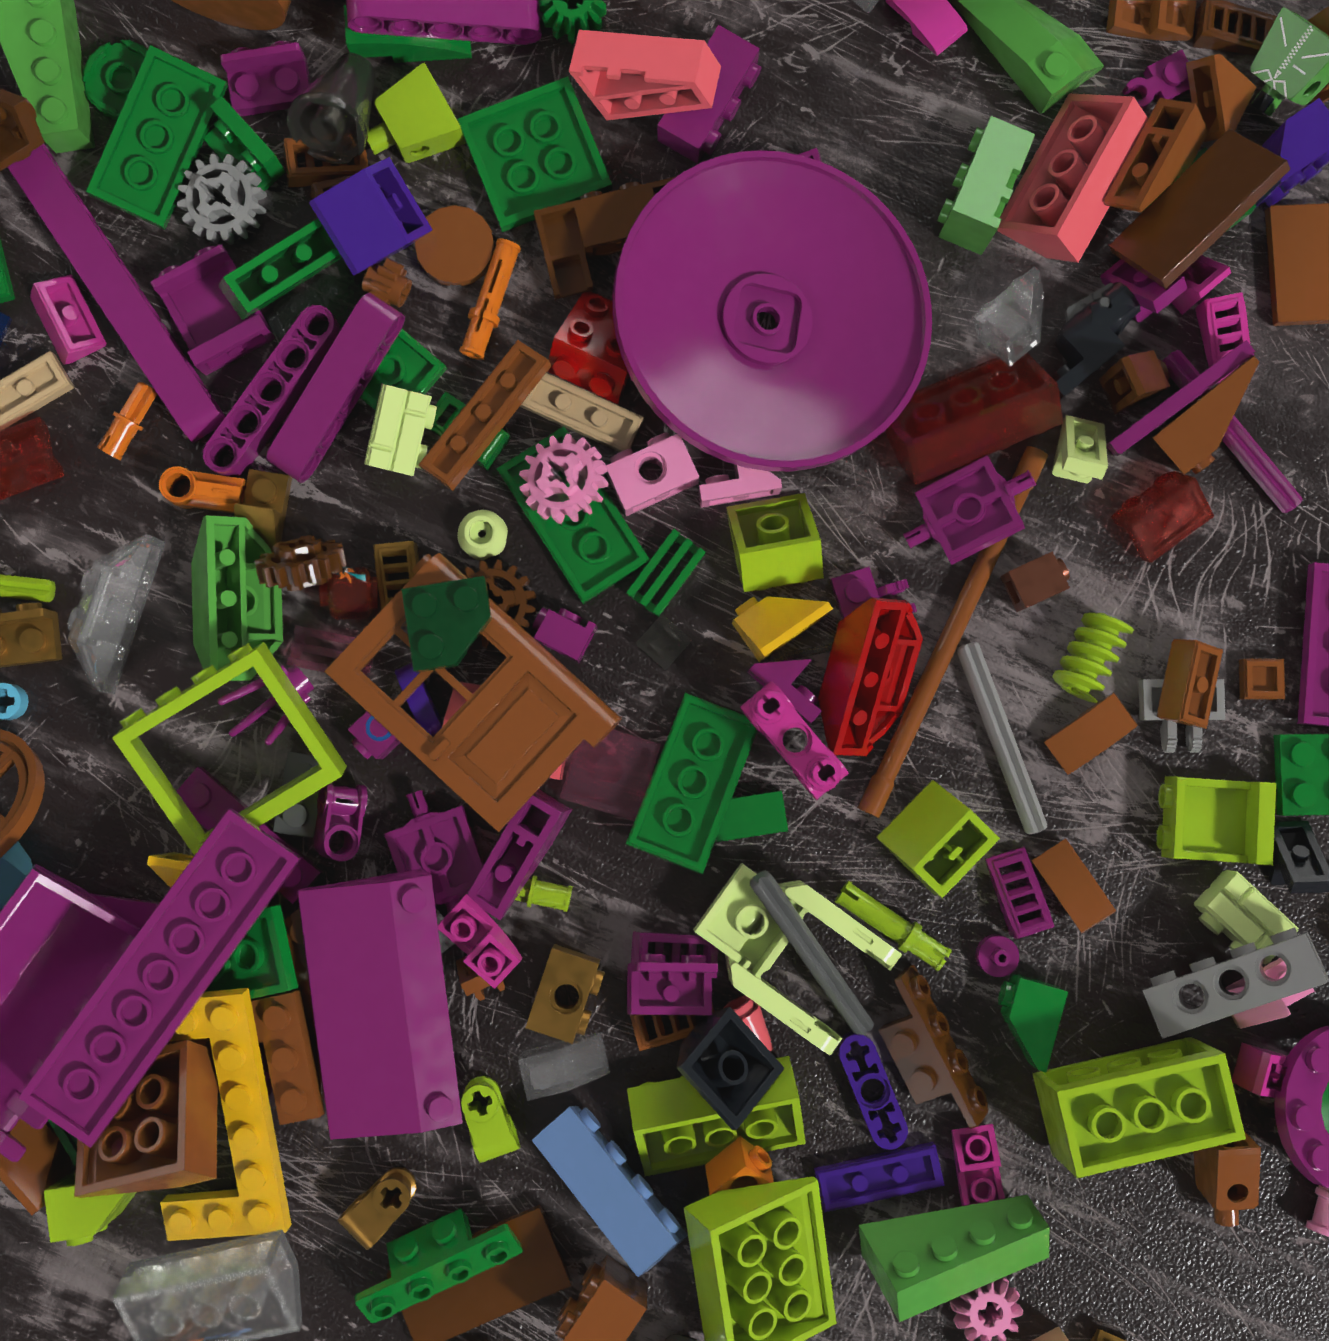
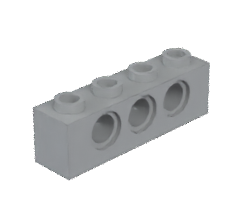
M1292 928L1270 936L1273 942L1272 945L1257 949L1254 942L1230 950L1232 959L1216 964L1212 956L1190 964L1192 973L1176 977L1174 970L1150 978L1153 986L1143 990V993L1162 1039L1328 983V975L1309 933L1306 932L1298 935L1296 929ZM1274 955L1280 957L1285 962L1287 971L1283 978L1273 979L1264 973L1262 963L1265 957ZM1226 970H1236L1242 974L1245 980V987L1242 992L1233 993L1223 986L1222 976ZM1186 984H1195L1202 989L1204 1002L1201 1006L1195 1007L1185 1002L1182 991Z

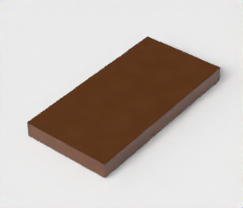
M1228 129L1139 215L1109 247L1114 255L1166 289L1290 171L1289 164L1286 159Z
M541 1204L472 1233L473 1239L502 1224H508L520 1241L523 1252L501 1265H496L471 1277L466 1282L456 1284L433 1295L426 1301L416 1303L402 1310L401 1312L413 1341H446L572 1286V1279ZM390 1270L386 1274L388 1279L391 1278Z

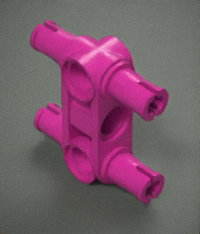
M770 681L740 706L748 720L767 738L814 799L818 800L827 791L835 788L849 774L841 761L821 742L797 713L791 701L773 681ZM792 728L800 730L805 737L804 747L795 753L787 750L783 744L785 732Z

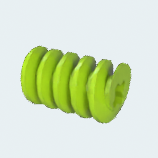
M1089 612L1085 613L1081 619L1085 627H1078L1074 633L1078 641L1069 642L1067 650L1072 656H1062L1059 663L1064 670H1055L1052 678L1062 689L1073 696L1088 702L1097 703L1098 701L1089 692L1091 689L1104 690L1105 686L1096 678L1098 675L1111 676L1112 671L1104 665V662L1118 663L1120 658L1111 649L1112 647L1125 648L1127 643L1118 635L1120 632L1132 634L1134 629L1124 621L1113 616Z

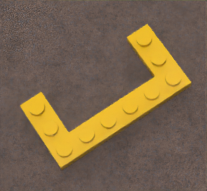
M249 988L204 992L170 1041L210 1038L237 1189L166 1195L160 1204L167 1240L177 1241L286 1233L292 1223Z

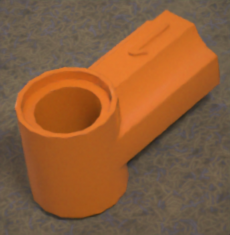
M181 466L165 470L159 480L161 494L175 506L183 509L200 508L234 513L235 503L243 504L246 489L245 479L189 471ZM181 479H189L191 486L189 492L182 497H175L173 493L174 485Z

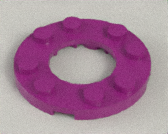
M1328 1025L1320 1027L1304 1036L1285 1059L1282 1067L1286 1068L1281 1092L1275 1091V1118L1282 1145L1294 1166L1313 1184L1320 1185L1329 1190V1134L1325 1129L1321 1113L1322 1096L1329 1082Z

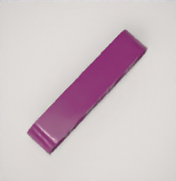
M346 0L348 28L358 33L517 45L535 43L542 36L539 0Z
M372 293L365 294L359 300L272 442L266 455V460L300 483H304L311 477L400 333L405 322L404 314Z
M312 305L300 313L208 440L203 449V459L212 471L218 475L236 478L244 475L299 400L341 331L339 323L326 307ZM321 321L329 322V327L324 334L319 336L312 335V329L315 324ZM297 353L305 354V360L300 367L289 368V361L293 355ZM274 385H280L282 387L280 396L273 401H266L265 395L267 390ZM257 417L258 425L256 429L251 433L243 434L242 426L244 422L249 418ZM226 450H233L234 458L232 462L227 466L220 467V455Z

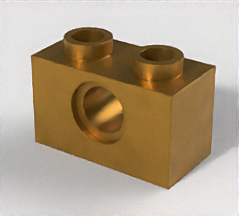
M554 944L525 1028L573 1044L576 1033L584 1035L592 1011L584 1009L589 993L598 995L605 972L597 970L600 959ZM564 984L572 985L577 989L579 999L571 1005L563 1004L556 996V989Z

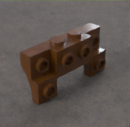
M675 177L646 184L637 181L629 182L620 186L617 191L605 194L601 191H592L582 195L580 200L534 210L555 300L594 291L587 260L621 252L626 238L641 211L652 197Z

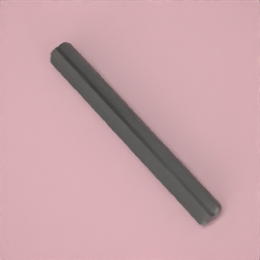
M766 870L759 872L750 880L751 888L850 1030L855 1034L865 1035L873 1028L872 1019L774 877Z

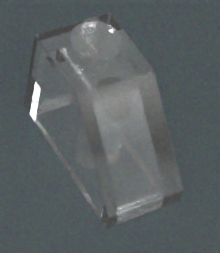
M601 1032L574 1038L573 1044L562 1041L521 1052L518 1058L527 1101L570 1091L610 1074Z

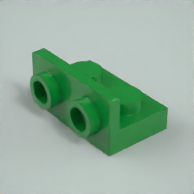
M221 96L210 105L218 121L214 123L215 128L205 135L204 140L222 161H224L227 154H230L238 160V163L242 160L252 168L251 172H255L262 179V182L257 187L266 191L286 171L273 151Z

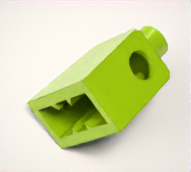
M425 62L417 66L376 98L374 105L382 123L363 133L374 155L395 145L405 163H411L466 143L461 126Z

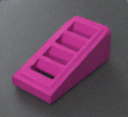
M1242 292L1206 299L1195 308L1208 367L1232 351L1220 352L1219 345L1234 343L1236 348L1246 340L1250 344L1247 312ZM1227 310V317L1216 319V312ZM1231 327L1232 333L1218 335L1217 329Z

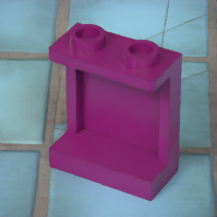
M222 245L216 247L208 246L199 250L192 260L180 266L173 265L165 268L159 273L158 278L150 282L153 289L162 298L189 348L187 353L194 366L205 376L276 339L261 310L242 321L219 288L222 278L237 269L234 260Z

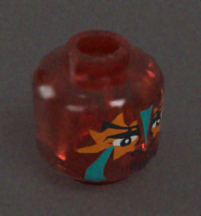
M342 567V572L331 573L332 577L326 583L319 585L320 606H328L329 614L335 620L367 619L370 617L372 609H378L377 577H371L369 570L365 567Z

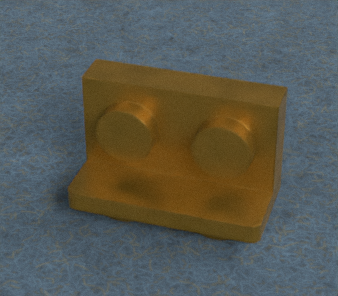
M42 603L16 605L15 612L2 613L0 608V668L63 660L57 612L42 608Z

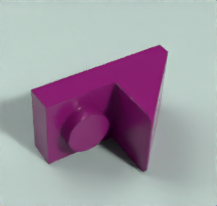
M1122 259L1100 276L1105 286L1109 283L1121 282L1134 294L1141 308V311L1133 318L1138 323L1142 322L1151 313L1157 314L1188 289L1185 278L1182 275L1165 289Z
M811 659L755 663L748 670L747 673L763 687L770 681H773L791 701L795 710L807 725L811 724L822 712L816 706L819 699L803 685H800L797 689L791 685L811 662Z

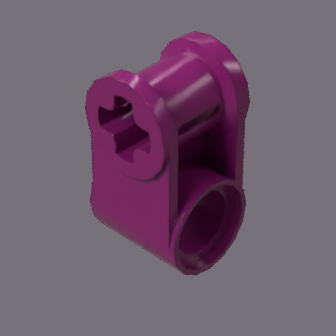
M330 783L319 790L317 797V820L313 839L314 847L322 857L336 861H347L358 852L368 798L365 785L357 784L354 788L336 786ZM336 799H348V803L336 802ZM341 831L344 836L343 847L337 852H332L329 847V839L334 832Z

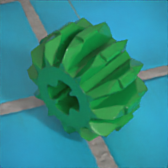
M602 0L539 1L540 11L544 14L542 16L544 27L546 29L553 28V36L556 40L567 34L568 41L572 45L576 40L579 30L591 29L600 31L602 28L601 18L607 14L606 3ZM569 6H577V9L571 10Z

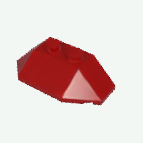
M871 597L838 623L818 696L827 746L835 755L867 756L873 749L872 744L888 731L902 713L923 641L918 623L912 613L911 604L906 600Z

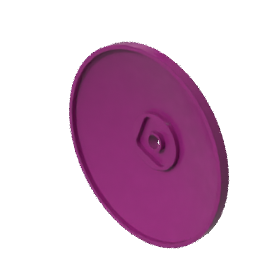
M757 150L721 155L701 162L682 172L652 197L633 224L619 256L612 294L613 321L621 356L632 381L654 413L671 430L703 452L725 462L745 468L784 472L807 470L831 464L865 447L884 432L904 410L920 383L931 345L932 306L928 282L916 249L896 217L871 191L844 172L821 161L782 151ZM767 312L771 314L775 319V328L772 330L762 328L757 322V313Z

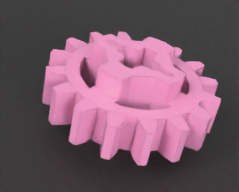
M566 434L563 443H559L554 436H551L549 447L544 448L539 443L535 445L539 453L536 457L526 455L525 460L529 463L530 469L520 471L519 475L528 483L523 484L519 488L528 497L525 501L533 511L537 510L542 519L547 520L552 516L557 524H562L565 515H568L573 522H577L578 512L582 509L589 515L593 513L589 505L592 500L602 503L603 498L597 491L599 488H606L609 485L607 480L601 476L608 471V467L600 460L602 455L595 446L590 448L591 445L585 438H580L576 443L570 434ZM559 471H561L564 474V476H567L566 480L570 484L569 487H567L561 481L562 478L558 474Z

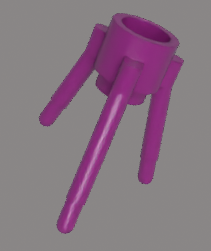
M295 664L287 669L281 665L280 667L305 704H307L311 700L308 694L314 690L313 685ZM259 678L218 698V704H227L266 685ZM271 696L229 731V736L235 737L277 704L275 698ZM285 714L265 738L266 745H271L289 724L290 721Z

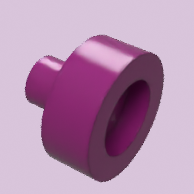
M989 935L983 938L976 948L975 957L978 966L991 976L1005 977L1011 974L1019 963L1017 946L1009 938L1002 935Z

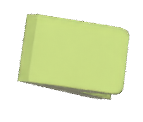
M1065 415L1052 467V474L1082 483H1089L1092 477L1102 480L1108 468L1104 424Z

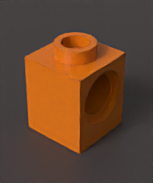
M739 1136L705 1164L709 1195L721 1190L773 1183L772 1160L769 1154L761 1146H754Z

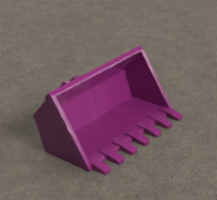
M36 863L0 910V1154L12 1162H18L26 1151V1147L10 1134L19 1119H22L34 1129H42L48 1121V1118L18 1098L141 930L139 927L123 919L85 889Z

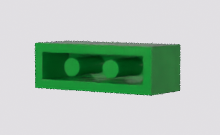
M317 218L224 276L219 284V288L243 321L340 260L342 256Z

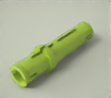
M849 880L841 889L842 893L838 894L834 901L836 904H840L898 943L897 948L902 952L910 951L932 966L936 971L943 967L946 963L944 958H949L952 949L945 947L923 932V926L917 922L911 924L860 890Z

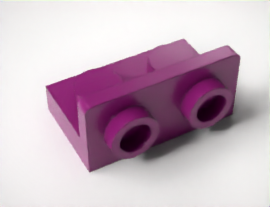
M277 41L272 43L270 47L258 49L240 47L232 50L231 53L220 55L221 65L227 73L232 108L241 117L314 105L307 59L299 43Z

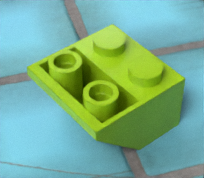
M931 780L876 836L933 895L943 898L1000 839L970 808L934 780Z

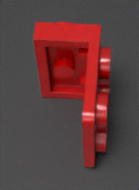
M591 291L583 292L554 336L548 359L552 366L547 372L618 404L624 394L629 373L622 359L616 339L613 321V302Z

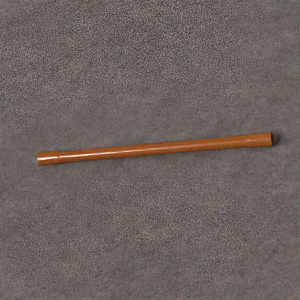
M1027 446L1012 479L1029 470L1036 483L1048 459V454L1038 448ZM1034 486L1014 496L1016 510L1019 514L1029 492ZM1008 537L979 551L876 773L871 777L857 807L859 810L880 818L894 788L897 774Z

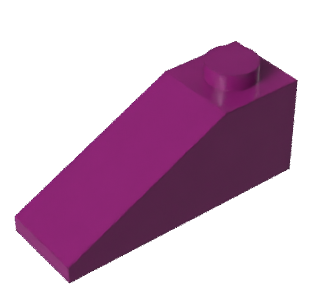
M538 789L508 822L467 895L484 911L501 920L552 846L572 809Z

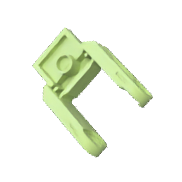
M741 863L693 930L725 954L728 977L733 987L820 1050L831 1055L843 1038L821 1020L761 978V975L771 968L789 941L750 886V880L757 873ZM801 880L778 883L802 919L806 913H811L891 971L902 956L899 951Z

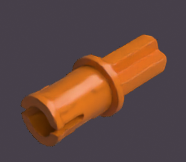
M143 382L136 384L120 413L113 412L112 415L115 418L98 444V449L121 461L137 431L143 430V427L139 424L157 396L155 389Z

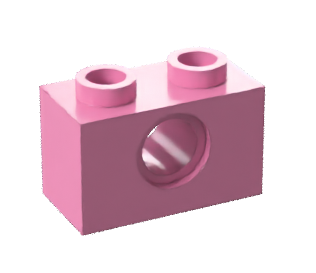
M669 433L657 435L647 441L648 447L633 453L632 449H627L610 458L611 464L606 465L608 467L606 474L625 516H629L699 484L698 472L682 438L678 434L671 437ZM647 463H655L662 469V474L656 480H646L639 473L641 467Z

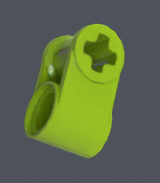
M478 1076L470 1080L465 1087L461 1107L479 1163L520 1149L514 1122L507 1111L497 1082L487 1076ZM480 1091L483 1097L490 1096L487 1106H482L480 1101L473 1102L475 1092Z

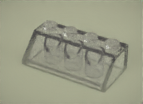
M282 1229L129 1262L111 1298L134 1341H253L297 1332L302 1327L298 1261Z

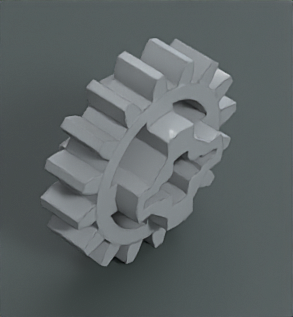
M211 154L210 164L208 165L200 159L196 160L198 171L195 174L188 170L184 172L185 176L190 180L189 184L178 185V190L186 195V199L178 201L177 206L184 211H188L182 217V220L189 226H194L192 231L201 238L206 236L214 244H218L221 237L229 245L234 244V234H238L244 239L249 238L246 228L249 225L254 228H259L260 226L258 221L254 219L256 213L266 214V209L258 204V200L267 197V193L260 187H257L262 182L261 177L255 172H251L252 168L242 160L238 163V160L230 154L225 156L224 161L216 154ZM216 192L220 196L224 195L225 199L231 203V206L218 202L219 199L214 196V193Z

